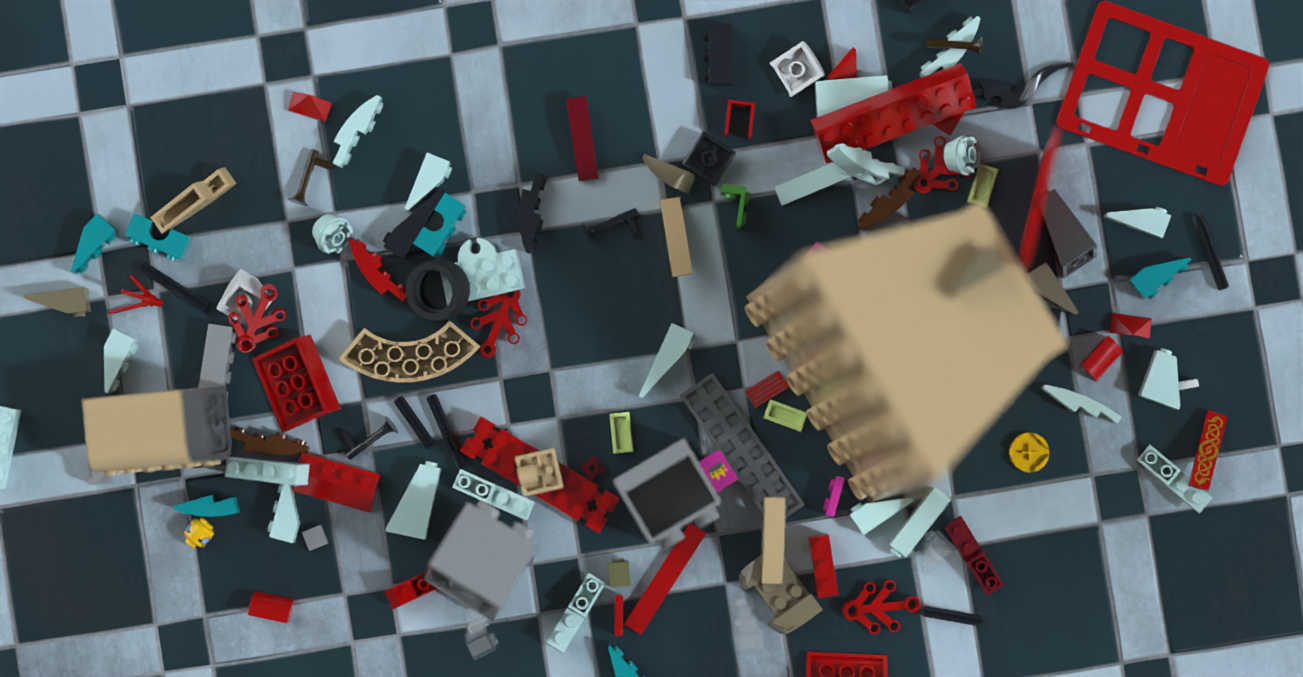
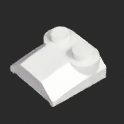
M804 41L770 62V65L775 69L788 90L790 97L825 76L822 66Z

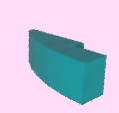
M210 495L173 506L175 511L195 516L214 517L240 513L236 497L216 502L215 495Z

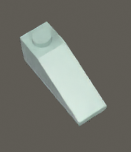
M429 153L426 154L405 206L407 211L415 208L442 184L445 178H449L452 171L449 161Z
M1156 207L1155 209L1108 212L1103 218L1151 237L1162 239L1171 215L1166 214L1167 210Z
M908 497L865 503L863 505L858 503L851 508L852 513L849 516L861 534L864 535L913 502V499Z

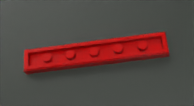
M690 522L683 532L684 538L675 544L624 623L640 635L706 535L704 531Z

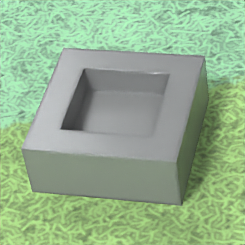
M322 525L302 532L309 551L329 543Z

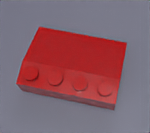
M311 334L293 339L252 359L282 433L341 409Z
M807 652L806 677H887V655Z

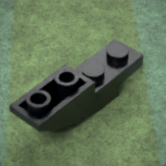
M539 172L535 173L531 191L522 190L519 207V226L522 243L526 253L530 255L532 250H536L538 239H535L537 231L541 232L544 220H541V214L534 213L535 210H539L541 199L538 198L540 190L544 191L547 179H544V174Z

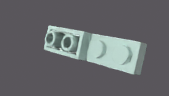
M980 17L968 18L962 23L964 27L961 30L957 31L955 29L946 36L948 38L947 41L972 42L979 26ZM949 48V50H941L936 55L938 59L933 63L929 60L921 67L923 71L920 72V77L933 74L939 68L944 70L954 66L967 49Z
M376 95L365 102L344 123L334 140L336 144L340 145L333 161L334 165L340 168L343 165H347L351 158L349 152L352 146L356 147L360 136H358V133L366 135L367 132L372 131L375 125L373 119L376 113L379 114L384 105L380 96Z
M837 144L834 148L827 151V156L835 164L850 175L867 183L878 185L885 180L894 181L904 175V167L872 159L871 152L864 151L862 148H852L845 144Z
M1151 445L1137 459L1165 487L1199 514L1212 500V497L1205 491L1188 486L1189 478Z
M460 469L452 487L524 520H528L535 504L530 499Z
M588 573L546 644L562 654L565 652L606 584L605 582Z

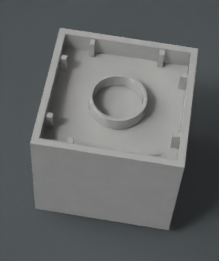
M685 439L613 480L650 544L659 541L663 549L684 538L680 527L694 520L698 528H701L720 517L715 506L722 502Z
M479 501L476 507L470 503L466 504L430 562L424 581L493 622L529 564L538 544L532 541L535 534L529 528L517 522H514L511 528L497 520L500 515L498 510L483 501Z

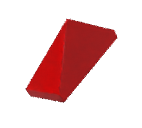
M854 47L829 74L826 80L857 78L856 49Z
M293 91L287 111L326 122L332 103L309 94Z
M1112 313L1109 333L1149 339L1152 318Z

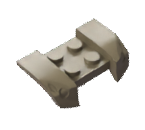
M762 554L747 565L738 576L743 591L753 586L776 617L768 625L780 634L790 633L823 610L787 564L785 557L783 560L782 584H761Z

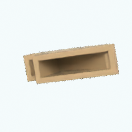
M225 167L220 168L204 181L193 183L150 218L163 234L206 207L237 183Z
M680 197L660 200L672 278L692 275Z
M765 497L763 500L761 584H782L785 498Z

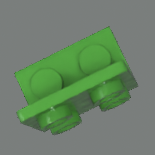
M722 184L720 195H723L724 199L736 201L737 197L740 198L736 229L740 230L741 225L745 226L747 212H743V208L748 205L749 192H746V187Z

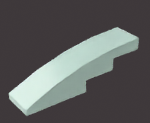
M1042 385L1041 387L1043 391L1071 412H1076L1080 408L1092 418H1097L1099 414H1102L1114 424H1117L1122 418L1105 405L1084 395L1049 385Z

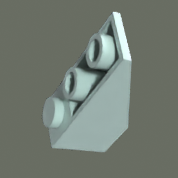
M112 329L104 345L105 392L109 394L117 390L120 384L118 379L121 373L124 374L129 366L127 361L130 355L133 356L138 348L136 344L137 339L117 329Z
M280 484L278 488V493H281L279 501H275L273 512L275 513L274 521L270 520L267 532H270L269 537L295 543L300 520L292 485Z

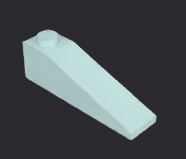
M833 162L774 188L781 206L854 178V176Z
M673 323L671 324L639 394L640 398H643L685 353L687 348H692L695 338L692 337L693 332Z

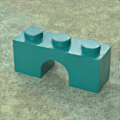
M444 193L434 209L443 216V227L438 231H430L423 227L413 244L434 258L437 254L440 256L446 247L444 242L447 238L451 239L456 231L454 226L458 220L461 222L466 216V205Z
M133 214L125 236L129 237V242L138 246L144 243L148 245L147 250L157 254L159 250L167 253L165 257L173 261H177L178 258L184 259L192 241L191 237L171 229L164 240L158 241L153 236L155 223L140 215Z

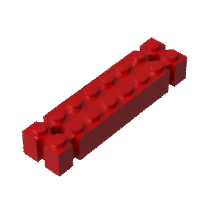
M480 416L473 428L476 435L473 439L468 437L460 451L473 459H476L477 456L483 458L481 464L522 487L515 457L539 452L540 450L504 429H501L500 432L494 430L496 424ZM490 438L492 439L493 447H488L487 450L484 448L485 444L483 442L485 439L488 440ZM558 462L564 488L534 495L577 521L581 517L586 519V526L600 533L607 521V518L604 517L606 511L612 512L620 498L607 490L602 494L597 491L599 485ZM595 500L598 507L597 510H588L587 502Z

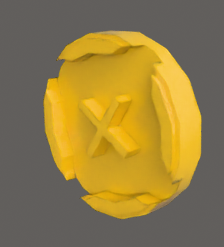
M1036 433L1020 434L1010 444V461L1020 471L1029 473L1038 471L1048 461V444L1043 437Z

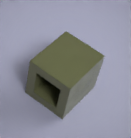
M624 557L613 558L612 563H608L610 588L631 586L628 561H624Z

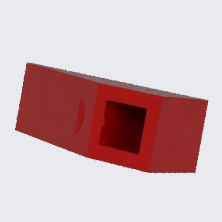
M426 572L384 592L392 609H395L438 588L424 581Z

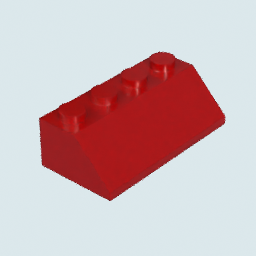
M301 453L299 463L309 464L308 485H294L293 491L371 513L382 474L309 453Z

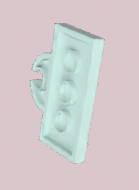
M477 238V242L481 246V250L477 254H474L471 250L472 240L466 241L460 247L458 262L455 264L463 269L469 279L470 295L468 302L525 289L517 249L498 253L495 246L483 238ZM441 273L448 306L451 302L452 288L448 278Z

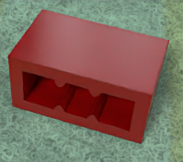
M1105 336L1081 362L1079 367L1097 382L1123 353V350L1110 336Z
M255 590L250 602L248 615L289 623L294 598Z

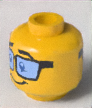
M202 517L200 519H193L184 530V535L187 538L185 542L193 548L196 546L204 547L214 535L213 526Z

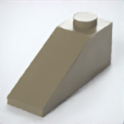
M982 246L973 251L974 256L966 260L946 293L947 299L1005 268L994 246L987 249Z
M1047 262L1026 274L1038 296L1072 316L1079 313Z
M86 287L24 295L27 300L67 314H73L74 318L86 316L85 313L91 312L89 291Z

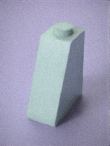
M1161 348L1160 351H1154L1138 396L1171 409L1179 410L1180 396L1177 357L1172 356L1171 351Z

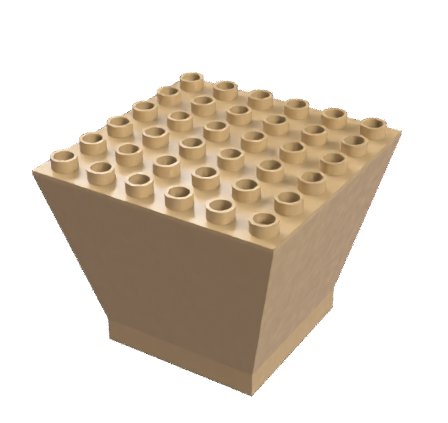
M982 201L957 214L804 253L746 296L749 304L745 306L748 318L756 327L763 324L770 336L765 341L769 353L776 361L781 359L785 361L791 373L786 375V380L791 390L797 396L804 393L812 406L807 410L810 422L818 431L825 428L832 440L827 445L831 457L838 465L846 463L853 475L852 478L848 479L852 492L859 500L866 498L869 503L938 479L1045 360L1068 346ZM982 246L985 249L994 246L1005 268L947 299L946 293L966 260L974 256L973 251Z

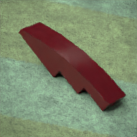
M586 96L566 98L578 180L598 179Z

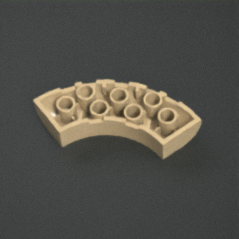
M451 321L431 336L411 342L386 340L364 328L338 359L359 373L375 379L390 382H416L438 377L453 370L470 358L480 346Z

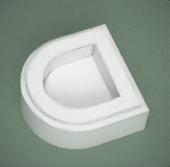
M1197 379L1178 382L1179 390L1199 387Z

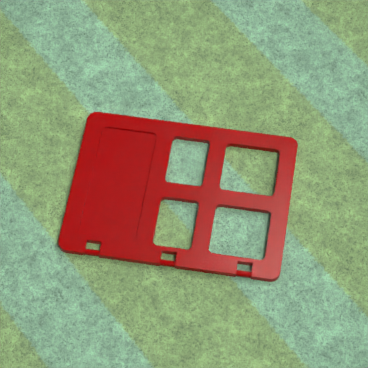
M1102 1L1096 8L1056 123L1063 130L1197 177L1209 183L1223 186L1228 183L1266 78L1269 62L1261 56L1117 4ZM1109 18L1150 33L1149 41L1136 74L1095 60V54ZM1165 39H1170L1193 48L1191 60L1182 85L1178 90L1151 79ZM1089 74L1130 89V94L1116 130L1076 117L1074 114ZM1145 95H1150L1173 104V110L1159 146L1131 136L1132 128ZM1080 123L1091 127L1089 133L1078 129ZM1138 144L1148 147V153L1145 154L1137 151ZM1196 167L1206 168V175L1195 172Z
M1058 126L1055 127L1044 147L1017 257V261L1023 271L1028 268L1061 133V127Z

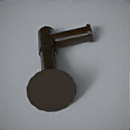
M983 36L974 42L947 41L937 38L926 39V48L967 49L977 52L980 57L982 55Z
M310 149L298 191L294 197L288 198V200L299 205L308 206L305 202V192L314 166H320L332 171L333 162L317 158L319 152Z

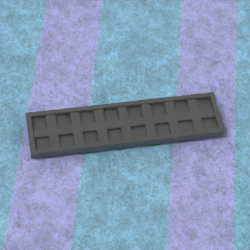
M713 373L680 395L717 450H721L738 480L762 514L765 497L785 498V518L805 505Z

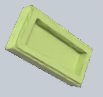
M980 164L975 174L967 200L968 203L976 204L982 201L985 208H987L999 169Z
M770 399L763 418L801 432L807 413Z
M630 412L609 414L613 454L633 452Z

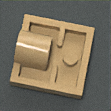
M555 448L515 457L524 497L564 488Z

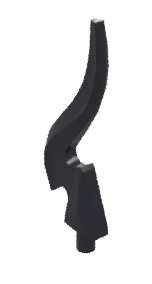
M1062 62L1043 67L1017 93L1011 91V82L980 81L981 87L972 89L974 97L983 95L984 101L997 96L1001 99V105L997 108L1016 109L1023 106L1029 100L1038 86L1047 77L1061 69L1074 66L1073 62Z

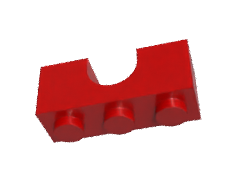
M829 534L808 537L817 597L838 595Z

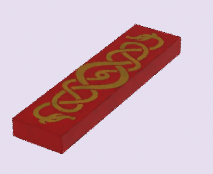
M1210 410L1206 412L1188 486L1206 492L1209 491L1228 416Z

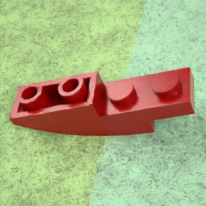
M351 238L349 244L352 254L366 279L383 296L388 291H391L405 303L407 300L406 288L400 283L396 286L390 281L393 277L386 271H379L384 266L380 262L383 258L374 251L370 254L365 250L367 245L360 239L355 241Z

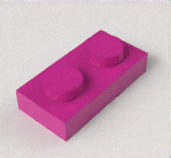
M836 476L835 480L831 479L828 488L831 491L830 498H826L823 505V510H826L825 515L834 517L845 478Z

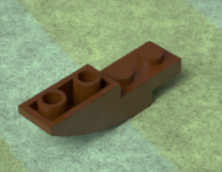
M915 167L911 171L906 169L904 175L900 177L903 180L899 186L894 185L888 193L891 196L890 198L884 194L880 198L876 196L870 204L873 207L868 214L864 212L859 218L858 222L861 224L858 228L862 230L876 225L900 209L914 194L908 187L920 171Z
M236 426L235 429L230 428L231 438L246 442L243 450L255 454L286 456L307 452L311 448L306 446V441L298 438L295 441L287 439L288 435L281 432H276V435L270 434L267 441L265 440L267 437L256 432L254 436L247 434V429Z

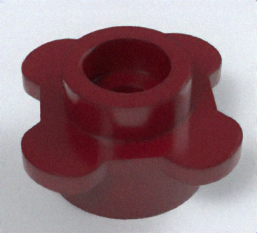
M591 457L590 461L581 464V470L586 472L588 480H594L595 476L603 474L605 471L604 467L599 464L597 457Z

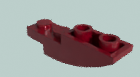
M962 516L944 525L954 546L985 594L988 596L1004 585Z

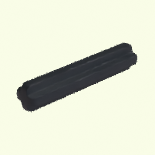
M403 396L397 398L394 401L395 405L424 447L429 449L434 446L435 441Z
M924 606L923 608L924 617L973 626H981L982 616L930 606Z

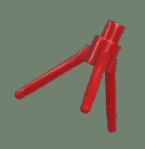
M130 275V279L143 292V295L124 289L121 290V293L141 299V303L110 310L108 313L115 314L140 307H153V305L161 307L163 300L156 298V295H152L133 275Z

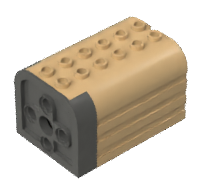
M226 386L83 400L88 458L94 472H104V475L107 476L120 473L128 474L162 470V466L163 470L201 466V463L202 467L221 464L220 460L230 457L232 439L230 435Z

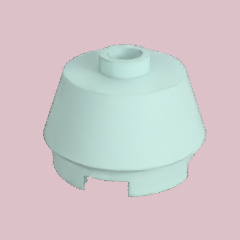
M962 135L946 144L944 160L949 171L963 175L975 173L974 169L980 166L981 157L980 152H976L974 144L977 141L974 137Z
M331 214L320 217L312 229V235L318 248L328 254L329 252L335 251L340 253L349 244L347 240L350 233L353 234V229L347 219Z

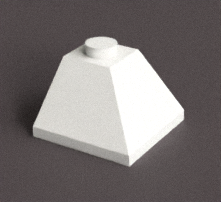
M240 269L230 281L217 306V310L226 315H229L231 312L239 313L240 323L248 327L249 325L241 309L236 305V297L239 295L247 296L248 306L254 315L261 299L260 290L263 285L256 277ZM239 300V303L243 304L245 300Z

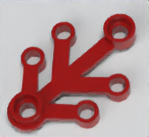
M937 136L933 141L935 160L934 169L930 173H928V160L931 158V152L928 149H922L919 152L920 174L913 181V187L918 193H928L932 188L947 189L948 191L957 189L958 182L955 179H949L948 181L934 180L939 174L958 175L964 178H968L973 174L963 175L948 170L945 160H943V147L946 144V139L943 136ZM941 138L943 145H937L936 140ZM922 152L928 153L927 159L922 158ZM921 180H925L927 182L926 187H922L920 185ZM950 181L954 182L955 188H949L948 183Z
M273 284L262 286L260 290L261 299L254 315L248 306L247 296L239 295L236 297V305L241 309L249 325L246 333L240 324V314L231 312L228 315V321L233 325L238 335L236 347L243 353L251 352L255 348L256 343L275 338L278 335L277 326L270 323L283 321L286 317L285 310L278 307L272 314L262 318L268 303L277 297V289ZM267 289H272L270 293L265 292ZM239 300H245V303H239ZM278 312H282V313H283L282 316H277L276 314H277ZM232 317L238 318L236 321L231 320ZM268 325L266 331L255 334L256 329ZM271 329L275 330L274 333H269L268 331ZM248 340L249 343L243 344L242 341Z
M520 290L514 291V296L511 298L507 297V293L489 299H481L478 302V307L482 311H487L490 306L503 302L500 310L481 318L475 317L471 320V327L475 330L481 329L483 325L495 321L487 342L480 346L482 356L491 358L495 355L496 347L494 344L503 324L508 334L509 343L512 345L519 343L520 336L515 332L507 312L511 305L516 315L515 322L517 325L524 326L527 324L528 319L523 314L518 303L521 295ZM486 301L488 307L486 309L481 308V302ZM520 316L525 317L523 324L518 323ZM475 320L480 321L479 327L473 326ZM512 335L518 337L516 342H511L510 337ZM486 346H490L492 349L488 354L484 352Z
M887 580L884 582L883 589L871 604L862 605L869 594H873L876 591L875 584L867 582L863 587L864 590L855 601L849 600L843 605L842 614L848 620L857 619L868 628L871 634H878L880 632V625L876 622H871L862 614L872 613L885 623L891 632H897L900 630V623L897 620H892L882 611L906 609L909 612H916L920 609L921 602L917 597L909 596L905 601L882 603L888 594L896 589L895 582ZM888 582L893 583V588L891 590H888L886 588V584ZM869 584L873 585V591L871 592L866 590V586ZM910 600L915 601V607L910 608L908 606ZM849 607H855L856 611L854 614L848 612ZM896 622L898 624L896 630L891 629V623ZM873 624L878 626L876 632H872L870 629Z

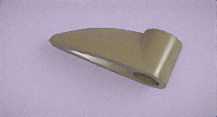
M646 154L643 155L642 159L648 168L660 180L679 191L689 194L697 175Z

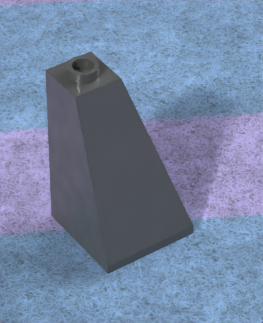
M1055 189L1047 190L1041 216L1061 276L1064 279L1097 257V245Z

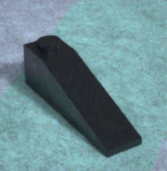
M441 188L394 228L392 232H388L383 239L385 243L383 247L406 260L414 247V241L422 228L428 224L435 212L434 209L444 193H446V190Z

